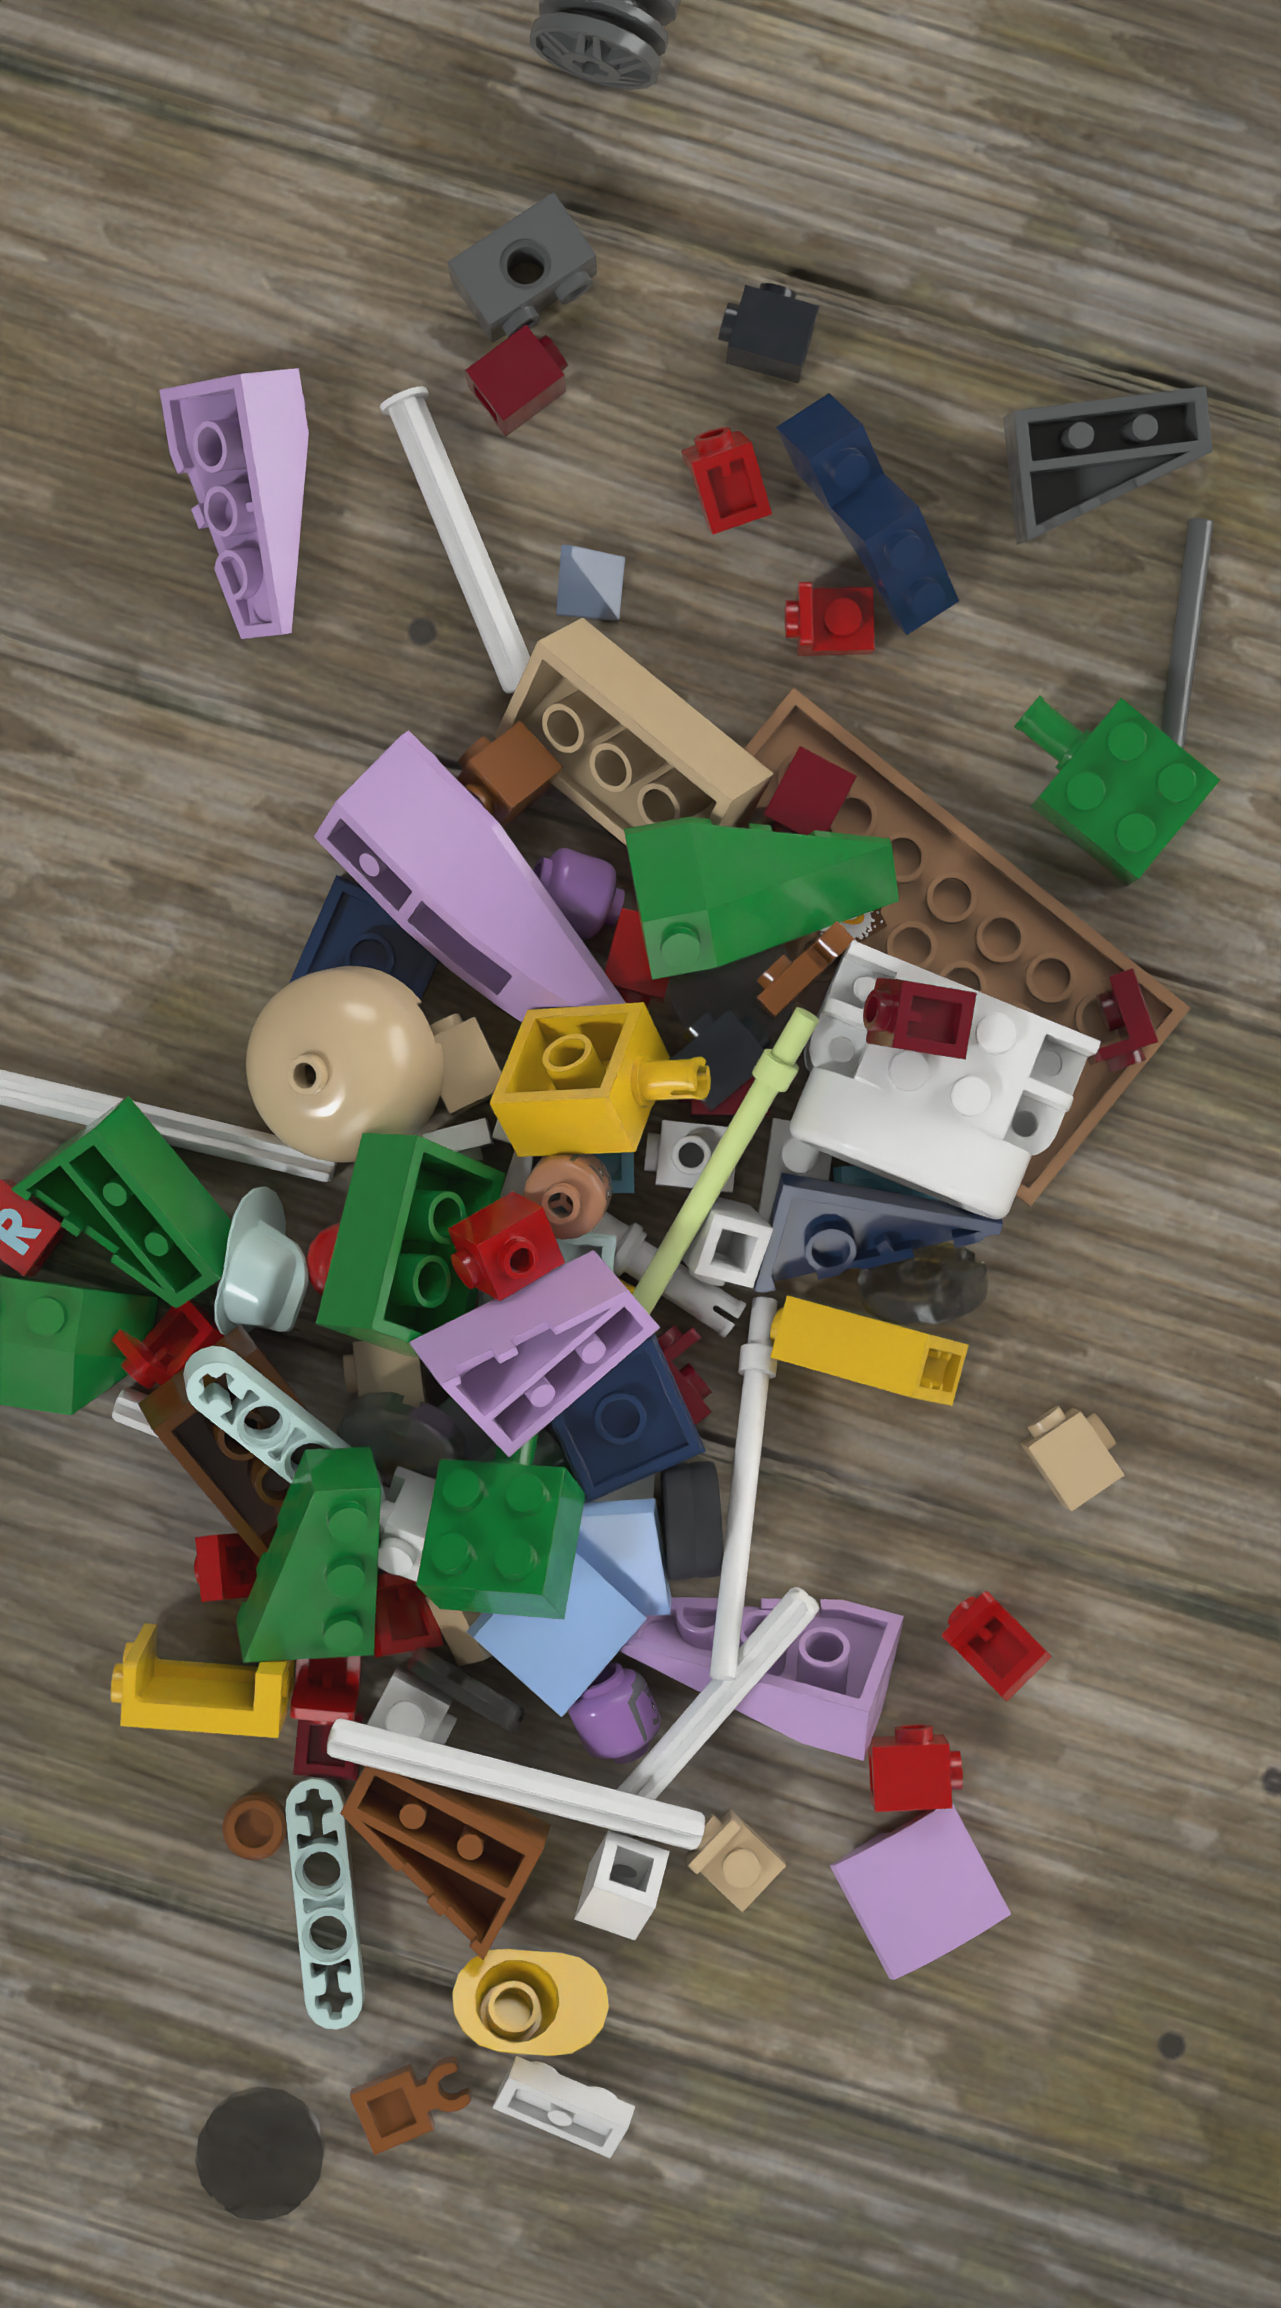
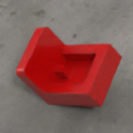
M190 1299L177 1309L172 1306L142 1342L121 1329L115 1334L112 1341L127 1357L121 1364L123 1369L142 1386L151 1389L155 1383L162 1385L182 1370L191 1355L202 1348L213 1346L225 1335L220 1333L215 1321L200 1304Z
M238 1533L195 1537L197 1555L194 1560V1574L197 1583L200 1585L201 1602L249 1597L257 1578L256 1568L260 1559Z
M383 1569L382 1574L377 1575L374 1637L375 1658L443 1646L441 1629L425 1599L427 1596L416 1586V1581L388 1573Z
M988 1591L983 1592L978 1598L972 1596L961 1602L948 1618L947 1623L950 1626L942 1633V1637L1006 1702L1052 1657Z
M363 1656L296 1660L295 1687L290 1704V1717L293 1719L310 1720L322 1725L334 1724L335 1720L340 1718L354 1722L361 1690Z

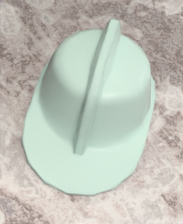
M265 1186L253 1188L242 1198L233 1216L228 1236L223 1275L214 1305L215 1323L223 1335H227L240 1324L247 1332H250L255 1327L278 1332L290 1331L295 1325L307 1292L309 1274L306 1258L299 1245L285 1236L286 1221L283 1205L276 1192Z

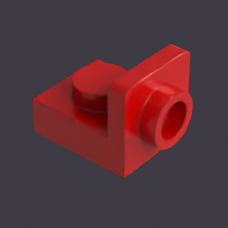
M730 427L711 429L697 435L694 438V446L681 451L684 463L691 470L706 524L712 535L772 515L752 442L741 431L731 433Z
M799 582L796 600H785V638H797V656L872 655L874 653L873 587L812 588V582Z

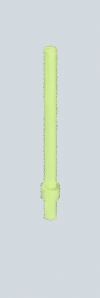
M797 1007L773 1049H765L752 1071L753 1076L756 1078L632 1293L649 1315L777 1093L786 1092L796 1076L799 1066L795 1062L819 1022V1019L809 1011Z

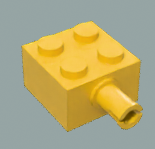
M644 1002L527 1010L490 1100V1105L518 1157L550 1156L553 1154L575 1155L636 1152L655 1101L693 1098L703 1100L707 1098L711 1085L710 1069L708 1065L704 1066L706 1060L703 1057L669 1060L670 1056Z

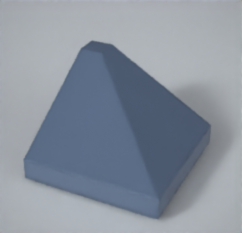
M561 545L556 616L619 621L625 557L573 545Z

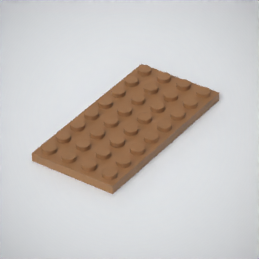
M793 688L744 748L750 755L773 772L774 775L749 821L742 828L748 829L749 823L764 825L761 823L763 814L799 746L857 775L828 832L890 838L899 896L898 902L878 909L887 927L860 942L861 944L1101 1041L1099 1048L1121 1041L1118 1030L1115 1029L1109 1032L1101 1018L1096 1000V995L1104 993L1101 981L1108 976L1134 968L1159 1042L1142 1048L1146 1057L1145 1061L1109 1072L1105 1061L1089 1065L1088 1059L1086 1060L1072 1095L1074 1100L1070 1110L1064 1114L1056 1137L1047 1149L1031 1156L1015 1197L1027 1207H1031L1191 1008L803 694ZM813 932L728 963V965L763 992L765 989L757 982L759 977L784 954L794 962L804 951L813 945L818 937ZM842 954L784 1009L792 1016L795 1009L799 1007L817 1017Z

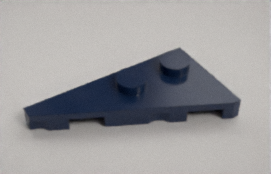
M782 1172L768 1221L774 1229L754 1283V1290L763 1293L776 1290V1281L815 1272L817 1273L818 1280L838 1276L844 1270L850 1268L868 1269L914 1258L913 1249L953 1240L955 1248L979 1243L985 1237L1000 1235L1003 1221L1002 1218L992 1219L944 1201Z

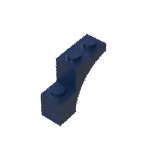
M828 393L776 427L798 476L814 492L838 524L875 583L895 624L906 635L959 602L919 506L884 474L865 428L855 416Z

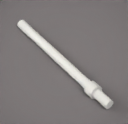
M755 1297L752 1299L748 1343L740 1348L738 1373L744 1376L709 1674L711 1678L726 1681L736 1679L769 1379L775 1378L778 1360L770 1358L773 1349V1343L770 1340V1329L774 1316L777 1313L778 1301L769 1297Z

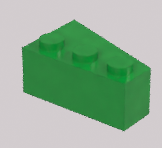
M129 1096L48 1154L11 1188L13 1192L26 1201L34 1196L64 1218L61 1226L76 1237L83 1231L114 1254L110 1260L113 1264L176 1309L220 1280L223 1275L232 1220Z
M371 1447L306 1449L278 1514V1527L267 1553L263 1552L256 1568L257 1578L247 1602H242L236 1616L243 1663L374 1655L381 1486Z

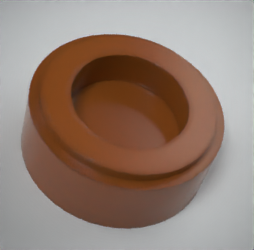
M261 1792L248 1793L238 1798L226 1812L222 1825L223 1837L229 1849L237 1856L247 1860H262L273 1855L281 1847L288 1833L286 1812L283 1805L275 1797Z

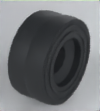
M696 1461L688 1464L680 1462L662 1470L660 1473L662 1526L666 1570L669 1579L680 1580L693 1577L712 1578L720 1576L723 1561V1531L719 1481L714 1462Z

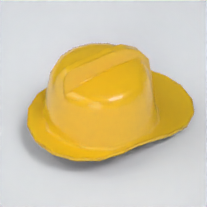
M516 1949L489 1950L484 1960L476 1956L466 1964L458 1974L452 1992L454 2015L462 2031L479 2046L511 2054L542 2056L572 2054L593 2041L604 2027L609 2010L607 1987L597 1970L579 1957L558 1952Z

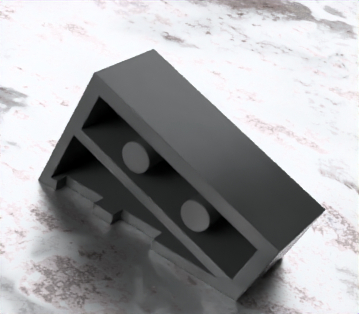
M1206 386L1014 410L1004 416L1003 422L1016 543L1018 545L1027 542L1211 453L1212 442Z

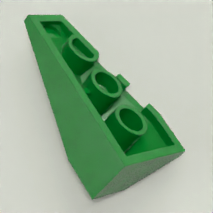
M684 817L624 829L643 940L652 980L717 968L830 927L836 921L841 923L899 901L890 838L817 830L812 831L809 835L772 831L770 825L749 823L748 829L712 825L711 819Z

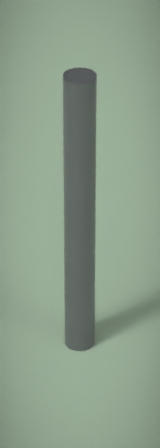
M1191 518L1188 520L1161 731L1183 749L1214 526L1213 521L1203 518Z

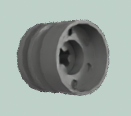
M540 0V17L534 20L530 33V45L541 58L558 69L580 79L619 89H646L656 83L661 68V58L659 56L666 52L668 45V33L662 26H666L676 19L681 0Z

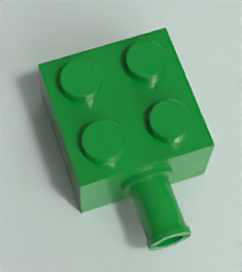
M1041 695L1038 696L1014 726L1015 729L1022 731L1058 761L1055 768L1059 772L1032 803L1031 807L1127 886L1141 877L1221 780L1122 698L1110 709L1093 731L1088 728L1084 732L1079 730L1045 702Z
M538 1433L510 1457L496 1445L494 1460L489 1462L439 1460L416 1586L439 1609L565 1619L586 1494L565 1467L533 1465Z

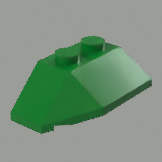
M0 1274V1405L65 1415L77 1413L129 1375L121 1366L127 1357L112 1341V1338L121 1329L142 1342L156 1325L160 1297Z

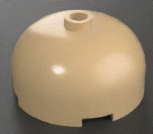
M343 966L310 973L292 981L279 990L258 1015L249 1037L246 1053L248 1087L255 1107L266 1125L285 1144L304 1155L318 1160L343 1163L356 1161L362 1133L416 1135L425 1126L437 1105L444 1076L441 1042L435 1043L430 1025L418 1004L422 1003L412 990L393 976L362 966Z

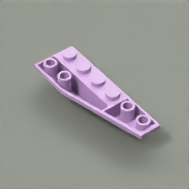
M409 730L401 735L335 802L314 835V838L407 933L449 970L519 1021L523 1022L527 1010L626 1003L500 823Z

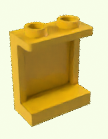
M150 1623L143 1624L135 1642L126 1643L123 1662L115 1663L111 1681V1702L121 1703L120 1726L279 1738L291 1704L295 1685L296 1660L260 1662L259 1666L256 1667L159 1659L156 1655L157 1624Z

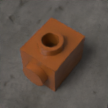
M519 721L492 743L486 736H483L472 744L457 761L463 768L457 780L481 802L484 808L503 828L544 795L563 769V766Z

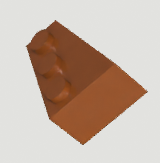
M369 1766L364 1767L340 1812L397 1872L401 1869L428 1897L426 1902L439 1916L445 1914L471 1941L469 1947L482 1960L487 1955L539 1859L551 1827L550 1824L511 1803Z

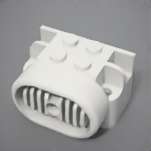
M852 940L840 958L817 1015L819 1022L806 1043L804 1059L810 1075L790 1121L789 1129L792 1136L797 1140L842 1161L964 1210L992 1219H1001L1010 1211L1031 1156L1047 1149L1056 1137L1064 1114L1070 1110L1074 1100L1072 1095L1086 1060L1089 1056L1097 1053L1101 1041ZM878 977L900 979L976 992L977 996L966 1060L867 1044V1029L863 1023V1010L867 996L874 990L876 979Z

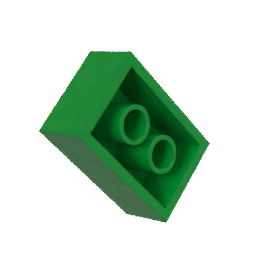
M362 1133L316 1324L404 1356L419 1357L409 1344L410 1341L474 1310L478 1289L476 1287L473 1289L468 1288L454 1269L451 1255L457 1251L448 1228L500 1199L506 1173L419 1135Z

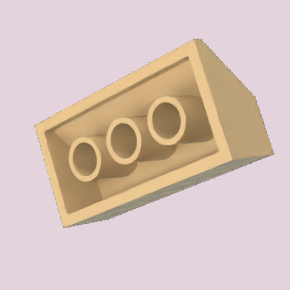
M580 618L537 641L495 734V737L498 738L517 722L521 721L563 766V769L552 784L625 845L624 829L684 817L711 819L712 825L742 828L749 821L774 775L773 772L584 618Z

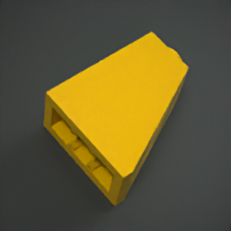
M788 1295L784 1307L780 1308L775 1314L770 1329V1340L774 1344L770 1358L907 1397L950 1406L953 1405L969 1346L961 1342Z

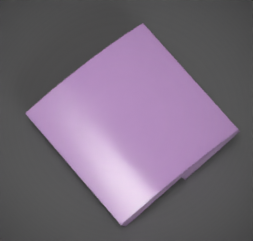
M954 1805L953 1809L925 1810L891 1833H879L829 1865L889 1979L895 1980L932 1962L1011 1915Z

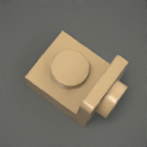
M731 1808L720 1819L714 1814H710L705 1818L704 1834L698 1848L690 1850L686 1854L687 1866L696 1874L701 1872L741 1912L786 1867L785 1860Z

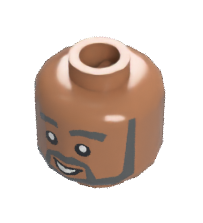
M553 1154L543 1156L526 1179L522 1195L544 1208L555 1238L563 1240L579 1238L593 1231L609 1207L613 1190L608 1170L604 1163L594 1154Z

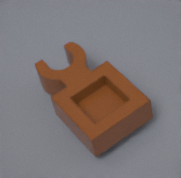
M836 921L794 962L785 954L782 955L757 980L765 990L756 998L755 1002L774 1020L855 939Z
M451 2056L438 2060L431 2067L428 2077L417 2080L411 2064H408L351 2089L349 2096L374 2155L433 2131L435 2121L431 2110L437 2108L444 2112H456L465 2108L471 2102L472 2093L470 2088L462 2089L457 2093H447L440 2085V2080L444 2076L458 2070L459 2062L457 2057Z

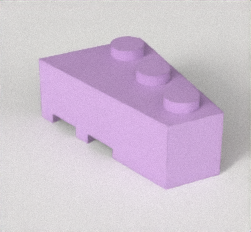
M592 1250L550 1271L501 1301L494 1299L410 1341L409 1344L444 1390L510 1457L660 1327L599 1255Z

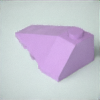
M299 368L237 374L160 389L170 456L177 474L188 473L199 502L191 510L198 528H209L219 554L214 570L241 639L292 633L309 437Z
M671 1597L670 1615L645 1616L647 1618L645 1622L620 1649V1652L702 1692L713 1679L709 1677L718 1598ZM761 1598L760 1607L744 1606L739 1648L781 1599ZM820 1599V1608L812 1621L736 1706L735 1710L802 1744L864 1761L882 1713L904 1616L845 1600Z

